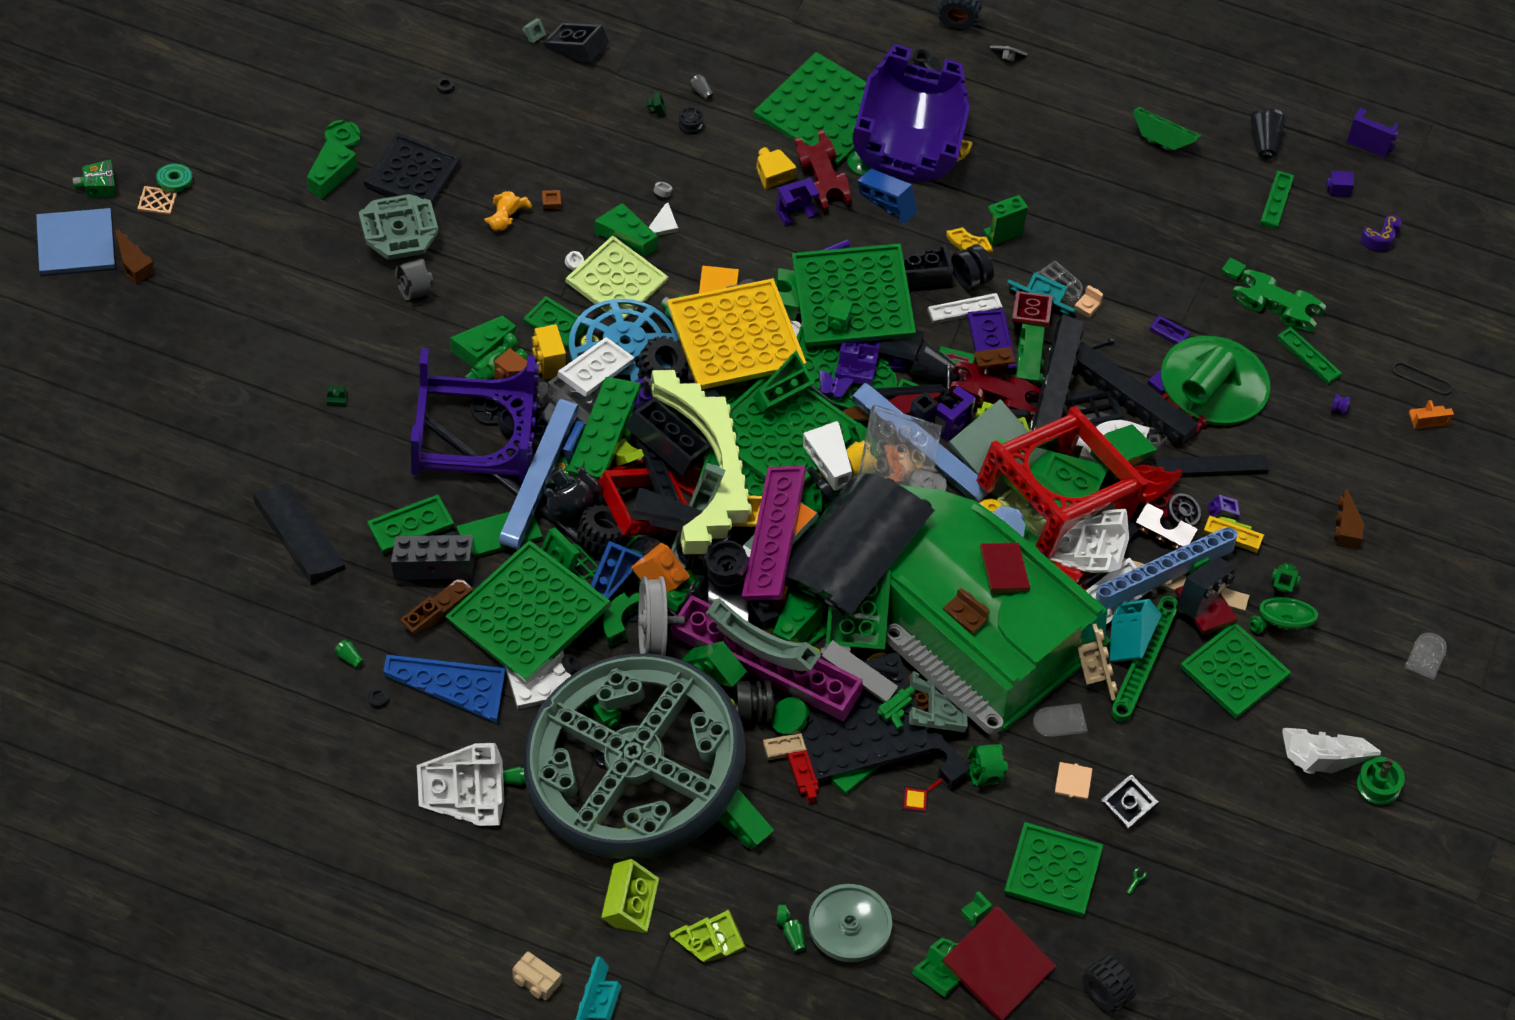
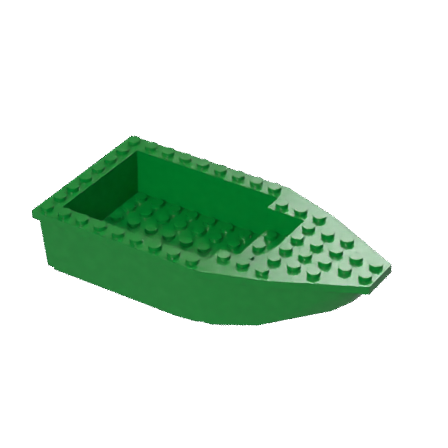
M900 485L919 498L929 501L935 511L887 569L891 570L887 626L897 624L911 636L915 635L916 640H920L922 646L926 645L927 650H931L934 656L937 655L939 661L943 660L944 665H948L950 671L954 670L955 675L961 677V681L965 680L967 686H972V690L978 692L979 697L983 696L984 701H988L989 706L1002 717L1003 724L1000 732L1003 733L1082 668L1077 647L1096 642L1092 624L1096 623L1098 629L1103 630L1105 638L1102 641L1103 647L1110 645L1111 640L1105 636L1108 610L1010 525L980 503L939 489ZM843 488L836 490V492L834 493L835 496H837ZM826 498L823 500L824 510L831 504ZM981 543H1019L1030 584V591L991 593L980 552ZM959 588L970 592L973 598L986 605L990 611L988 622L973 636L943 610V607L956 597ZM890 632L894 637H899L896 632ZM989 720L993 726H997L995 721Z

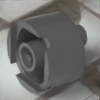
M423 259L396 267V280L400 279L401 285H398V288L405 300H414L432 294L431 283H433V276L431 272L427 271Z

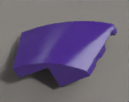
M876 340L875 343H865V341L842 343L835 377L838 380L851 378L853 383L871 385L882 340Z

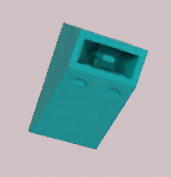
M1150 599L1118 604L1112 617L1111 663L1142 659L1162 615Z

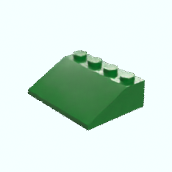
M887 570L855 611L847 618H844L829 606L826 645H829L833 640L840 646L885 649L891 570Z

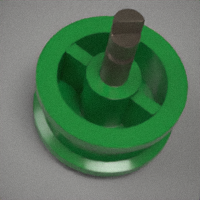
M1370 758L1363 764L1358 775V791L1364 799L1372 804L1386 805L1392 803L1397 799L1404 785V772L1399 764L1390 758Z

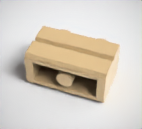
M526 952L512 969L514 982L521 987L526 986L529 988L531 994L536 998L541 997L547 1000L561 984L562 975L530 952Z

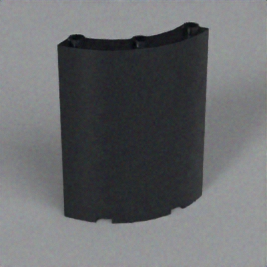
M868 473L856 474L791 551L784 585L788 586V589L794 590L797 587H801L803 592L814 597L818 594L825 598L824 602L840 613L844 618H847L855 611L935 510L929 501L919 498L909 490L896 484L891 478L886 479Z

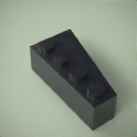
M946 244L941 245L939 249L933 250L930 248L926 249L925 253H911L908 257L903 258L908 288L952 285L953 265Z

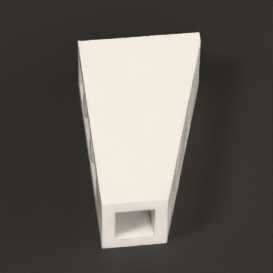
M838 421L803 433L804 449H806L833 490L845 487L852 478V470Z

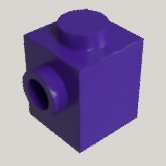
M1331 172L1330 178L1326 180V188L1329 189L1330 196L1351 197L1354 188L1353 172Z

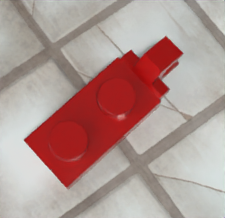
M807 750L789 753L787 758L798 791H800V794H805L808 804L816 803L817 795L815 791H818V780H816Z

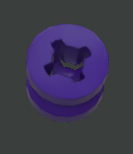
M1335 394L1331 411H1339L1341 414L1346 415L1350 397L1346 396L1344 398L1339 394Z

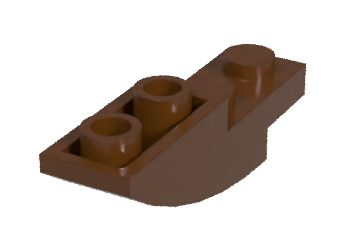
M457 579L434 598L429 596L403 616L400 622L413 634L428 629L446 619L445 616L473 592V588L463 579Z

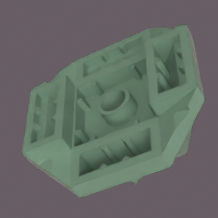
M410 194L373 200L365 209L359 211V219L366 245L387 260L425 254L438 234L435 214L431 200L421 199Z

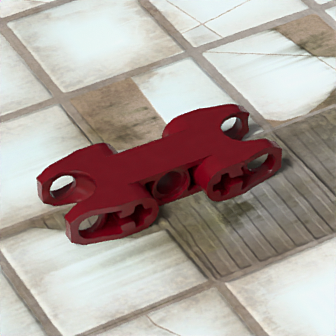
M820 130L818 131L819 142L816 145L808 146L800 137L795 138V145L802 170L811 167L816 179L813 183L820 195L819 199L814 197V200L821 210L826 213L829 212L827 201L831 197L842 198L847 206L852 204V199L849 191V182L845 173L836 175L830 161L837 159L833 144L825 132Z
M956 362L953 372L963 378L965 382H952L949 387L951 394L958 397L953 393V390L959 386L976 398L975 405H980L983 401L995 404L1001 399L1009 409H1022L1032 413L1027 414L1026 420L1034 419L1036 408L1028 404L1026 400H1038L1040 388L1016 377H1012L1006 382L989 376V369H979L976 363Z

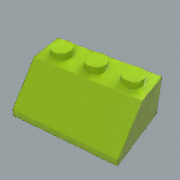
M633 859L615 863L601 918L615 928L647 933L659 878Z

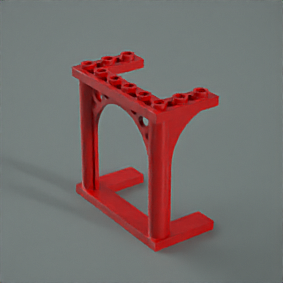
M1076 406L1070 408L1067 416L1001 444L998 440L991 442L976 479L979 485L987 493L994 491L1002 472L1034 506L1038 513L1045 518L1046 523L1036 547L1048 559L1054 556L1061 538L1074 525L1095 512L1116 503L1115 509H1126L1127 518L1131 521L1148 485V482ZM1080 437L1120 479V482L1085 497L1071 498L1061 496L1049 491L1035 479L1029 467V456L1035 448L1056 438L1059 439L1054 447L1061 454L1071 456ZM1015 458L1021 460L1023 464H1019ZM1054 500H1058L1062 507H1059Z

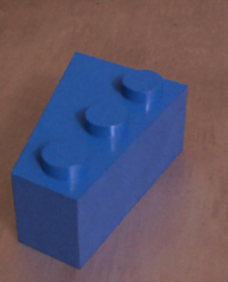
M870 169L857 180L860 195L876 206L881 205L886 208V213L899 217V222L905 224L917 213L912 184Z
M609 541L590 586L609 599L633 572L631 567L643 558L644 555Z

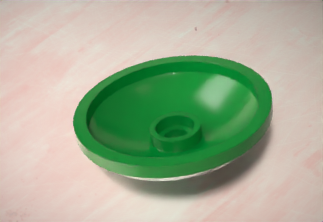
M1277 597L1266 599L1260 604L1259 608L1260 614L1266 621L1287 631L1310 627L1318 619V612L1314 607L1292 598Z

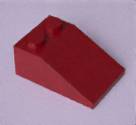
M1016 291L1012 321L1049 326L1053 296Z

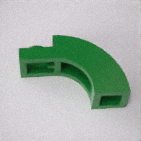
M625 593L619 595L606 610L604 615V637L608 648L626 641V630L623 623L630 615L638 612L639 593L633 594L630 598Z

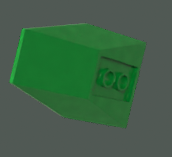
M1000 438L995 439V441L998 440L1001 444L1008 441ZM1035 448L1029 456V467L1035 479L1049 491L1071 498L1085 497L1098 492L1109 469L1103 464L1040 448ZM1015 458L1019 464H1023L1021 460ZM1001 472L999 478L1003 480L1008 486H1010L1015 492H1017L1022 498L1029 502L1022 495V493L1011 483V481ZM1054 500L1059 507H1062L1058 500Z

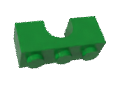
M778 268L775 284L789 320L795 321L796 315L800 314L794 271Z

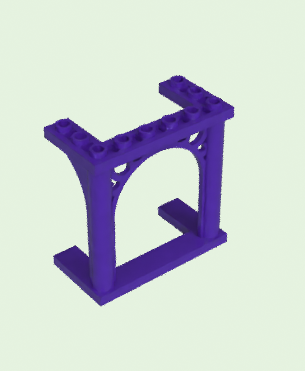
M421 348L419 363L420 389L416 425H412L411 474L419 475L420 469L519 476V482H523L531 465L533 455L534 432H531V428H535L536 417H532V413H536L537 402L533 401L534 398L538 397L539 364H535L536 356H528L524 369L509 378L499 380L429 376V349ZM428 393L484 397L500 403L509 411L514 421L515 427L511 440L501 450L486 456L422 453ZM519 400L523 402L518 408L511 407L514 401ZM515 442H518V447L514 446ZM512 450L516 453L509 457L506 452Z

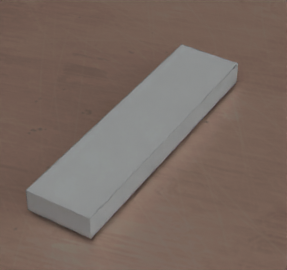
M833 640L820 657L824 661L863 679V688L883 702L890 699L898 687Z

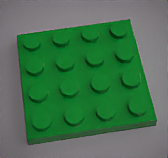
M1237 623L1225 628L1180 664V668L1235 719L1290 677L1291 674L1282 663Z
M1024 822L1004 894L1084 917L1103 844Z

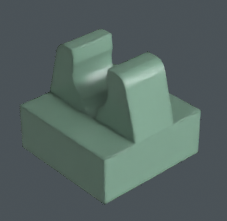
M536 18L522 29L524 35L532 43L546 35L541 19Z

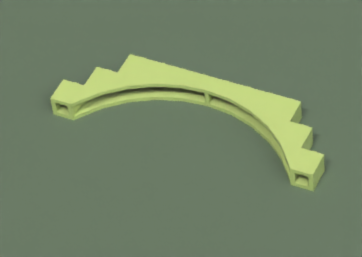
M652 370L651 390L653 398L656 397L690 419L711 444L719 467L726 470L712 502L700 515L683 526L681 545L683 554H707L708 546H711L712 539L727 538L728 530H731L732 523H747L748 515H751L752 511L751 504L747 501L748 489L744 487L745 475L741 473L742 461L738 459L739 447L735 445L736 433L732 431L733 419L729 417L730 405L726 403L725 397H705V392L701 391L700 383L680 384L679 378H676L675 370Z

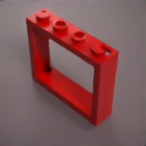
M667 467L680 502L688 505L669 467ZM646 468L603 471L598 482L602 485V495L623 536L678 533V531L651 526V519L633 521L616 489L653 486Z

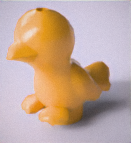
M503 192L494 196L493 203L497 206V212L493 216L485 218L484 221L495 232L504 231L512 224L511 221L513 219L508 218L518 209H530L532 204L527 197L520 199L513 192Z

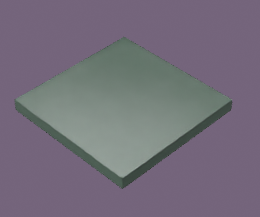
M1000 399L947 444L968 468L978 475L991 442L995 441L996 438L1009 441L1029 431ZM999 478L994 491L990 493L997 500L1011 487Z

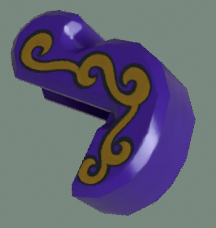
M1396 215L1386 216L1381 233L1364 227L1361 234V242L1372 250H1388L1392 247L1395 236L1399 233L1402 223L1401 219Z

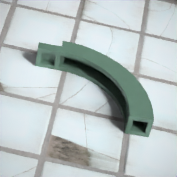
M716 598L705 613L717 624L716 628L732 641L756 656L778 666L798 671H810L821 656L807 642H789L762 631L742 618L720 598Z

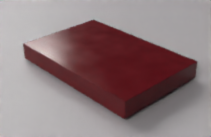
M981 543L980 552L990 592H1029L1030 584L1019 543Z
M1183 586L1175 589V593L1178 598L1181 594ZM1221 593L1195 619L1192 618L1202 635L1236 624L1238 620Z

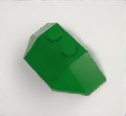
M1141 107L1133 111L1142 136L1146 137V140L1151 143L1157 142L1161 144L1166 150H1175L1201 139L1202 135Z

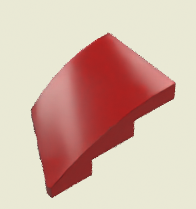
M1142 464L1135 466L1134 468L1148 482L1140 502L1146 504L1164 494L1180 478L1182 470L1177 469L1173 472H1166L1163 467Z

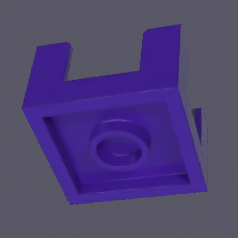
M811 178L778 188L776 212L784 226L792 224L787 213L803 209L809 219L817 217L818 211L812 202V197L819 199L820 193Z
M959 386L953 390V393L963 399V401L959 405L955 403L952 409L942 403L937 408L936 415L943 419L946 424L945 429L938 424H934L933 432L947 442L952 440L972 420L976 398Z

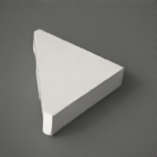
M668 203L663 206L649 226L657 236L678 232L676 221Z

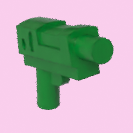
M912 686L905 690L902 688L898 691V694L878 707L877 714L881 715L886 723L892 720L897 730L903 729L904 726L900 718L904 715L903 709L912 703L910 696L915 692V689Z

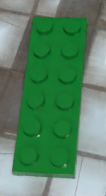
M605 377L567 472L569 475L578 476L577 469L583 466L587 473L599 480L603 471L609 470L625 431V426L629 421L641 391V383Z

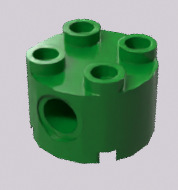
M1002 745L971 746L967 759H971L969 777L972 784L976 786L1002 784L1004 773L1008 772V763L1003 759Z

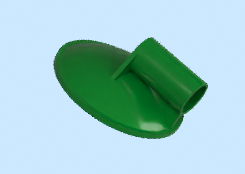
M1196 336L1185 339L1169 350L1161 367V382L1165 393L1169 395L1170 401L1174 405L1176 403L1181 408L1180 411L1186 415H1193L1195 420L1200 418L1199 415L1206 418L1204 420L1211 425L1230 426L1249 421L1262 411L1269 398L1270 380L1262 362L1249 349L1226 338Z

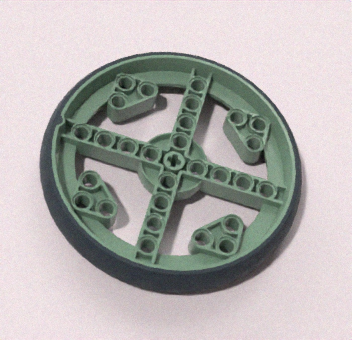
M639 653L607 658L593 663L567 678L547 697L538 710L528 732L524 748L523 764L527 791L533 806L546 825L564 841L582 851L596 856L620 860H637L663 855L681 848L702 835L720 818L731 803L741 781L745 764L746 746L744 730L737 709L727 693L715 680L697 667L682 660L659 654ZM642 683L667 687L640 726H629L615 732L576 711L594 696H597L600 707L603 710H613L639 703L645 697ZM689 698L703 711L695 713L691 718L699 756L704 762L715 760L709 780L664 757V747L660 739ZM561 731L603 752L605 766L608 770L578 813L564 799L574 797L577 794L578 787L568 751L563 748L555 749ZM653 778L694 800L675 816L672 815L669 804L664 801L631 808L623 815L627 829L601 825L629 784H642ZM700 789H706L703 792H698ZM666 812L665 815L659 816L660 813ZM635 819L638 820V821L635 822V823H630L632 820H635ZM652 828L655 829V830L652 831V832H647L649 829H652Z

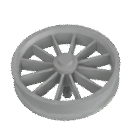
M642 576L638 602L639 652L665 656L667 624H684L685 617L667 616V595L663 576H659L658 579H647L646 576Z

